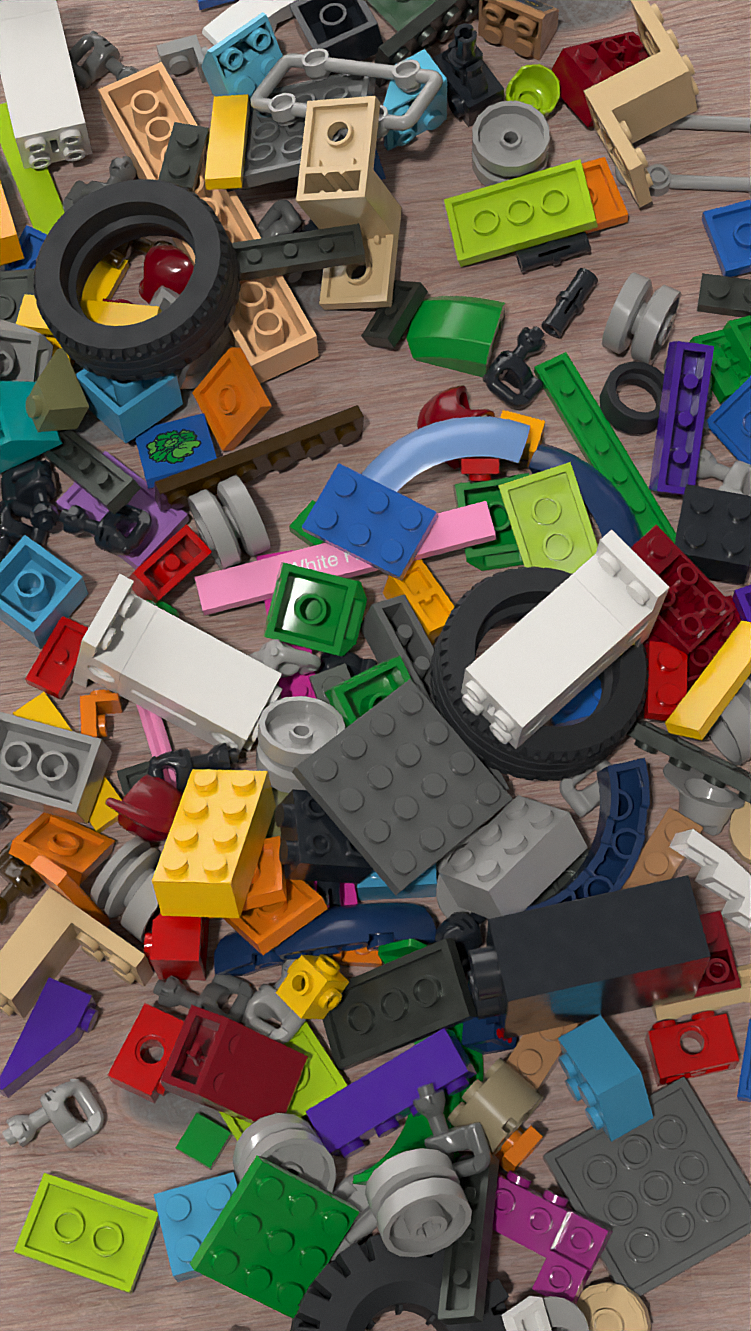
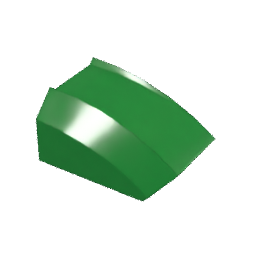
M438 296L423 300L413 316L406 338L413 359L483 378V375L487 373L496 337L505 318L506 303L467 296Z
M529 473L489 481L465 482L453 485L456 508L487 501L496 534V540L465 547L464 552L467 563L481 571L524 565L498 485L529 476Z
M281 562L263 636L338 656L345 655L357 643L367 603L362 583Z
M399 655L325 691V694L331 706L342 715L345 728H347L411 679Z

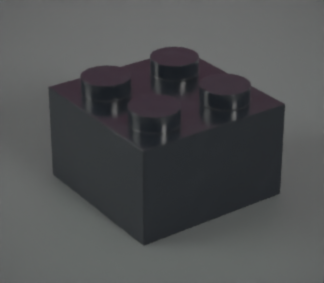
M298 0L289 4L297 32L308 52L313 49H325L328 51L330 58L362 61L377 54L378 48L383 44L378 23L365 0Z
M686 484L674 544L706 577L744 584L751 557V496Z

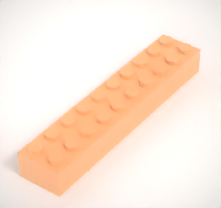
M162 62L98 89L103 113L124 152L131 158L139 179L158 180L174 122L198 126ZM207 145L195 193L213 209L231 243L260 239L261 237L235 191L227 192V189L206 190ZM172 237L176 246L184 250L195 264V255L190 245L183 240ZM283 275L240 281L241 288L238 303L228 324L231 335L229 342L232 347H241L259 383L319 357L317 335Z

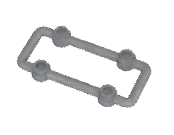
M313 49L306 54L290 53L281 57L254 91L250 100L251 106L256 111L271 113L273 120L278 122L279 125L288 126L296 122L298 117L306 118L307 103L297 102L295 96L291 93H282L272 99L268 97L286 72L292 67L304 69L306 75L314 81L326 79L331 72L395 80L396 86L406 93L418 90L421 87V83L426 84L410 108L402 116L390 115L387 108L380 105L377 138H381L388 134L389 129L401 131L413 127L440 90L443 79L437 71L421 69L419 62L412 59L401 61L396 65L330 58L327 50Z
M687 115L650 135L664 136L671 128L749 131L751 135V118ZM654 164L647 168L653 181V186L649 187L651 196H662L670 188L745 191L751 196V176L749 178L671 174L661 164ZM615 166V175L617 180L621 184L627 186L621 174L619 173L617 167Z

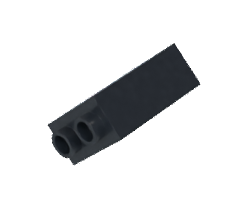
M686 875L488 919L486 947L468 951L471 971H467L477 1019L481 1020L498 1016L503 1039L589 1021L599 1015L603 1018L692 998L697 991L711 955L690 879Z

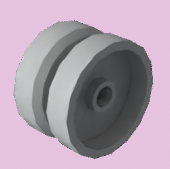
M501 101L488 106L478 115L472 128V169L481 183L487 187L547 169L550 135L549 125L543 114L532 105L523 102Z
M635 272L630 274L611 310L603 333L602 346L620 354L632 342L630 350L632 359L651 365L671 331L680 304L681 291L663 285L651 297L653 289L651 279Z
M237 475L218 483L217 494L220 504L215 496L206 489L187 498L199 535L212 551L211 556L220 570L230 568L241 562V551L238 542L242 549L251 557L271 548L258 510L246 487Z
M305 696L285 697L272 702L262 711L258 722L257 737L259 743L256 748L255 762L257 771H268L271 787L281 792L290 793L292 789L306 790L292 771L302 761L345 729L342 715L330 704L320 699Z
M276 1113L262 1117L246 1128L237 1141L232 1160L235 1175L239 1182L256 1155L332 1193L336 1179L334 1159L309 1123L298 1116Z
M424 1148L402 1152L387 1159L373 1171L368 1179L365 1196L377 1220L376 1225L388 1251L405 1257L433 1254L450 1246L463 1235L471 1223V1207L463 1189L459 1185L460 1181L449 1157L444 1153Z

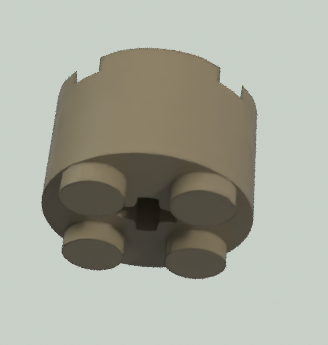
M501 1057L495 1061L484 1075L488 1080L485 1079L481 1082L477 1079L463 1094L462 1099L467 1104L462 1101L447 1118L454 1127L480 1122L490 1152L494 1156L502 1149V1145L519 1128L524 1120L527 1121L544 1099L535 1087Z

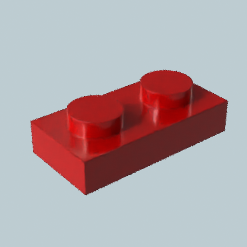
M484 456L460 458L461 474H468V478L471 481L491 480V474H499V458Z
M62 616L25 678L27 684L61 699L73 679L81 642L88 627Z
M649 641L646 647L649 678L644 718L667 721L687 694L688 655L669 643Z

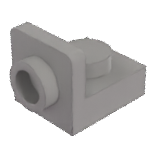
M196 34L156 45L159 63L162 62L169 75L181 74L197 67L201 82L207 81L201 66L208 48L207 46L200 47Z

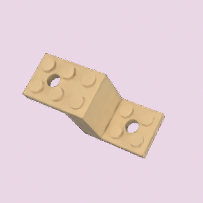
M631 0L640 41L650 57L584 90L594 128L640 208L652 202L649 187L653 186V181L646 169L648 162L640 147L635 149L632 143L697 111L695 96L699 94V90L692 77L695 74L693 65L687 55L681 57L677 51L680 47L671 29L665 31L662 26L664 19L656 4L650 6L647 0Z
M376 96L307 101L296 202L319 229L359 223L365 252V262L323 268L319 305L324 310L392 306L402 207L373 170L380 112V101ZM348 129V133L343 140L338 142L332 141L334 134L338 130ZM365 265L367 267L365 274L361 278L351 279L353 270L358 266Z
M49 887L0 950V1011L8 1017L15 1012L24 1019L36 1004L48 978H56L80 945H83L81 950L93 960L99 963L103 958L114 967L113 973L130 985L135 980L145 987L154 973L144 953Z

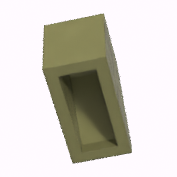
M63 348L56 350L26 399L27 414L32 418L38 432L77 429L89 408L82 388Z

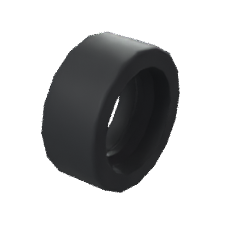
M631 361L618 365L610 372L599 396L600 409L606 420L615 428L628 434L642 435L654 431L658 426L664 374L656 367L645 362ZM624 384H633L644 388L652 395L656 403L655 409L649 412H638L628 408L620 401L616 393L617 387Z

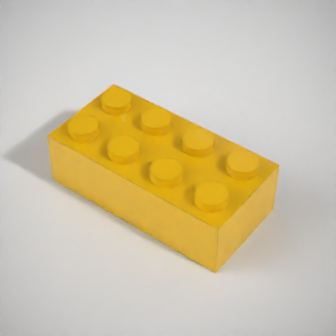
M192 769L152 878V884L162 916L240 918L276 807L268 771Z

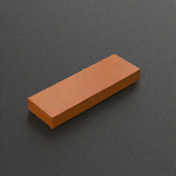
M38 855L31 863V868L51 889L105 927L111 924L109 918L66 871L43 855Z

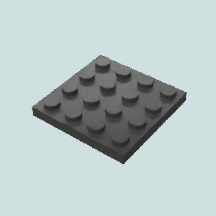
M339 73L328 76L321 81L309 80L275 88L268 98L272 99L282 93H291L295 96L297 102L307 103V101L373 96L376 78ZM249 98L250 109L242 188L227 189V192L239 189L248 190L257 185L271 182L280 183L289 178L298 177L305 118L298 117L293 124L281 126L273 120L271 113L256 111L251 106V98ZM348 129L338 130L334 134L332 141L338 142L343 140L348 133Z
M411 679L302 761L292 771L295 777L395 895L405 889L512 800V797Z
M685 1077L648 1097L653 1119L612 1142L602 1128L597 1131L592 1128L543 1155L544 1162L564 1197L568 1199L571 1209L613 1231L600 1256V1260L614 1283L625 1285L637 1293L639 1297L751 1234V1187Z

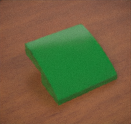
M751 315L727 321L722 330L694 336L689 343L714 346L711 366L712 391L720 404L724 403L751 376Z

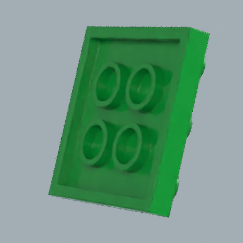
M256 1155L189 1264L194 1271L286 1316L294 1318L300 1307L298 1305L307 1289L328 1264L358 1216L359 1211L354 1205Z

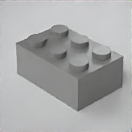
M0 712V800L87 824L112 751L102 739Z
M518 795L505 805L504 809L488 825L482 827L477 835L461 851L455 853L450 861L439 871V874L458 907L491 919L524 911L588 847L569 812Z

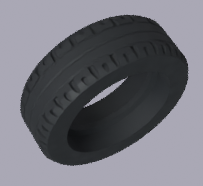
M153 179L128 180L111 184L86 195L71 206L57 220L46 236L36 259L35 277L33 280L34 297L37 300L36 305L40 315L67 355L85 370L94 372L96 375L106 377L107 379H118L119 381H140L159 378L176 372L198 359L214 345L230 323L236 309L235 306L238 303L241 288L240 265L236 252L213 209L207 202L200 199L196 193L191 192L189 189L180 187L175 183ZM147 236L173 237L183 240L190 245L195 255L192 275L180 296L165 310L150 319L125 326L98 324L86 317L81 308L84 286L95 266L112 250L126 242Z
M518 567V569H508L504 572L495 573L492 577L484 578L481 582L472 586L471 590L467 591L458 600L434 647L430 666V675L432 676L430 685L433 699L436 701L437 711L482 763L498 770L500 773L532 781L534 779L539 781H556L561 778L567 779L583 774L587 769L591 770L602 763L615 751L636 721L645 703L649 678L647 667L649 665L643 644L638 648L634 644L630 646L598 675L602 693L596 709L587 719L567 726L543 725L517 749L509 742L507 744L500 742L490 730L489 726L491 723L481 713L479 715L472 713L462 701L464 695L461 693L465 669L475 661L478 646L488 631L500 625L519 622L567 580L572 573L547 567Z

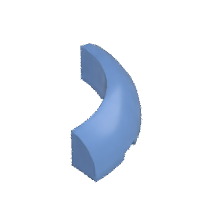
M463 417L435 422L398 439L383 450L361 474L397 492L419 473L437 464L457 458L484 456L519 463L528 438L530 425L497 417Z

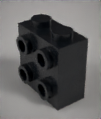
M292 789L284 800L278 804L275 821L281 831L282 842L279 848V860L281 864H284L285 879L360 884L374 870L307 790Z

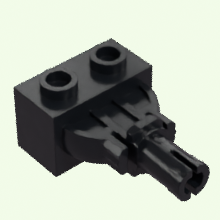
M461 24L456 27L454 31L455 39L449 43L448 49L433 57L432 60L447 79V100L452 113L456 118L461 117L466 125L471 127L475 124L478 115L488 106L504 101V87L482 60L483 53L476 45L477 32L476 30L473 31L474 27L470 24Z

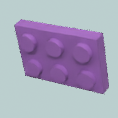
M104 451L102 455L132 477L141 487L128 504L148 512L152 517L153 525L151 531L140 546L129 555H118L134 569H137L189 521L188 514L180 508H170L161 512L155 501V488L148 489L147 483L107 451ZM76 483L56 501L59 510H69L72 505H78L86 510L91 519L100 521L109 512L106 507ZM131 523L129 525V528L124 535L125 537H128V535L131 533V531L137 523Z

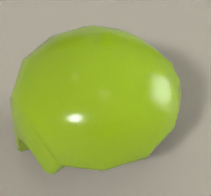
M541 64L522 66L509 81L505 91V100L519 101L532 105L546 118L559 101L560 81L551 69Z

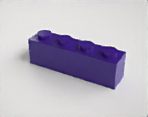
M682 341L669 342L649 484L650 490L684 495L686 484L695 486L714 346Z
M443 1028L306 1110V1113L330 1155H343L344 1159L362 1151L366 1147L364 1141L377 1134L379 1138H382L400 1127L398 1121L412 1113L413 1117L422 1115L413 1104V1100L420 1097L417 1091L418 1087L433 1083L435 1091L444 1090V1093H447L448 1096H453L466 1089L470 1085L468 1079L477 1073L454 1031Z

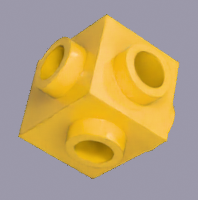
M323 954L320 956L301 955L288 968V975L276 991V994L301 1019H324L327 1013L334 1009L341 1001V993L349 981L339 972L340 966L332 958Z

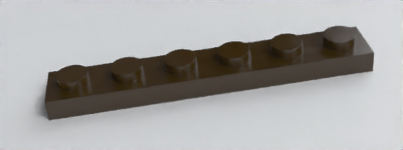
M356 405L154 482L155 501L161 512L170 508L179 509L188 504L187 498L202 490L206 489L213 495H216L218 483L237 475L242 483H247L264 472L272 469H284L298 459L306 456L309 458L318 456L325 449L332 446L352 443L362 435L364 416L359 406Z

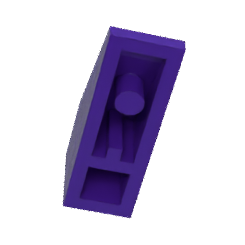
M50 977L48 978L0 1075L1 1095L7 1098L11 1097L77 1044L84 1031L89 1033L92 1030L98 1017V1010L95 1009L97 1004L92 995Z

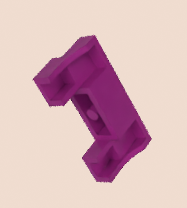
M509 1170L507 1176L498 1172L492 1230L546 1258L532 1287L533 1290L546 1297L565 1298L577 1304L583 1288L613 1231L566 1207L568 1199L548 1189L545 1190L544 1194H541L529 1188L532 1181L523 1175Z

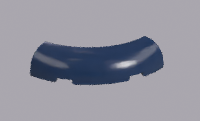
M545 443L539 445L528 466L531 473L535 474L571 462L585 508L599 527L602 538L609 531L613 530L631 548L643 537L632 509L609 479L587 462L563 449Z
M645 758L610 765L596 773L600 795L599 820L593 843L584 862L574 876L554 895L537 905L526 908L524 911L618 891L622 888L638 860L645 840L644 831L647 821V809L650 806L649 776Z
M369 903L329 907L314 918L312 922L303 926L265 955L259 953L236 930L229 932L219 941L215 950L214 972L215 975L248 976L268 968L283 965L285 960L298 959L301 955L320 956L323 954L329 956L340 954L342 951L362 949L366 946L368 951H378V947L381 945L406 939H415L427 945L435 942L436 928L433 918L427 910L412 903Z

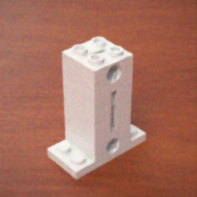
M0 0V75L15 140L24 169L30 167L41 169L53 162L62 160L77 161L84 158L85 155L92 154L57 1Z
M613 530L609 531L600 539L594 556L465 669L461 693L464 695L462 701L475 715L481 713L491 723L489 726L490 730L503 744L509 742L517 749L630 646L634 644L638 648L649 638L670 587Z
M119 574L82 639L72 681L86 688L89 681L92 680L213 746L225 742L227 749L236 748L238 755L242 747L249 751L258 735L259 716L272 702L277 701L283 689L276 685L282 674L132 594L131 589L134 581Z

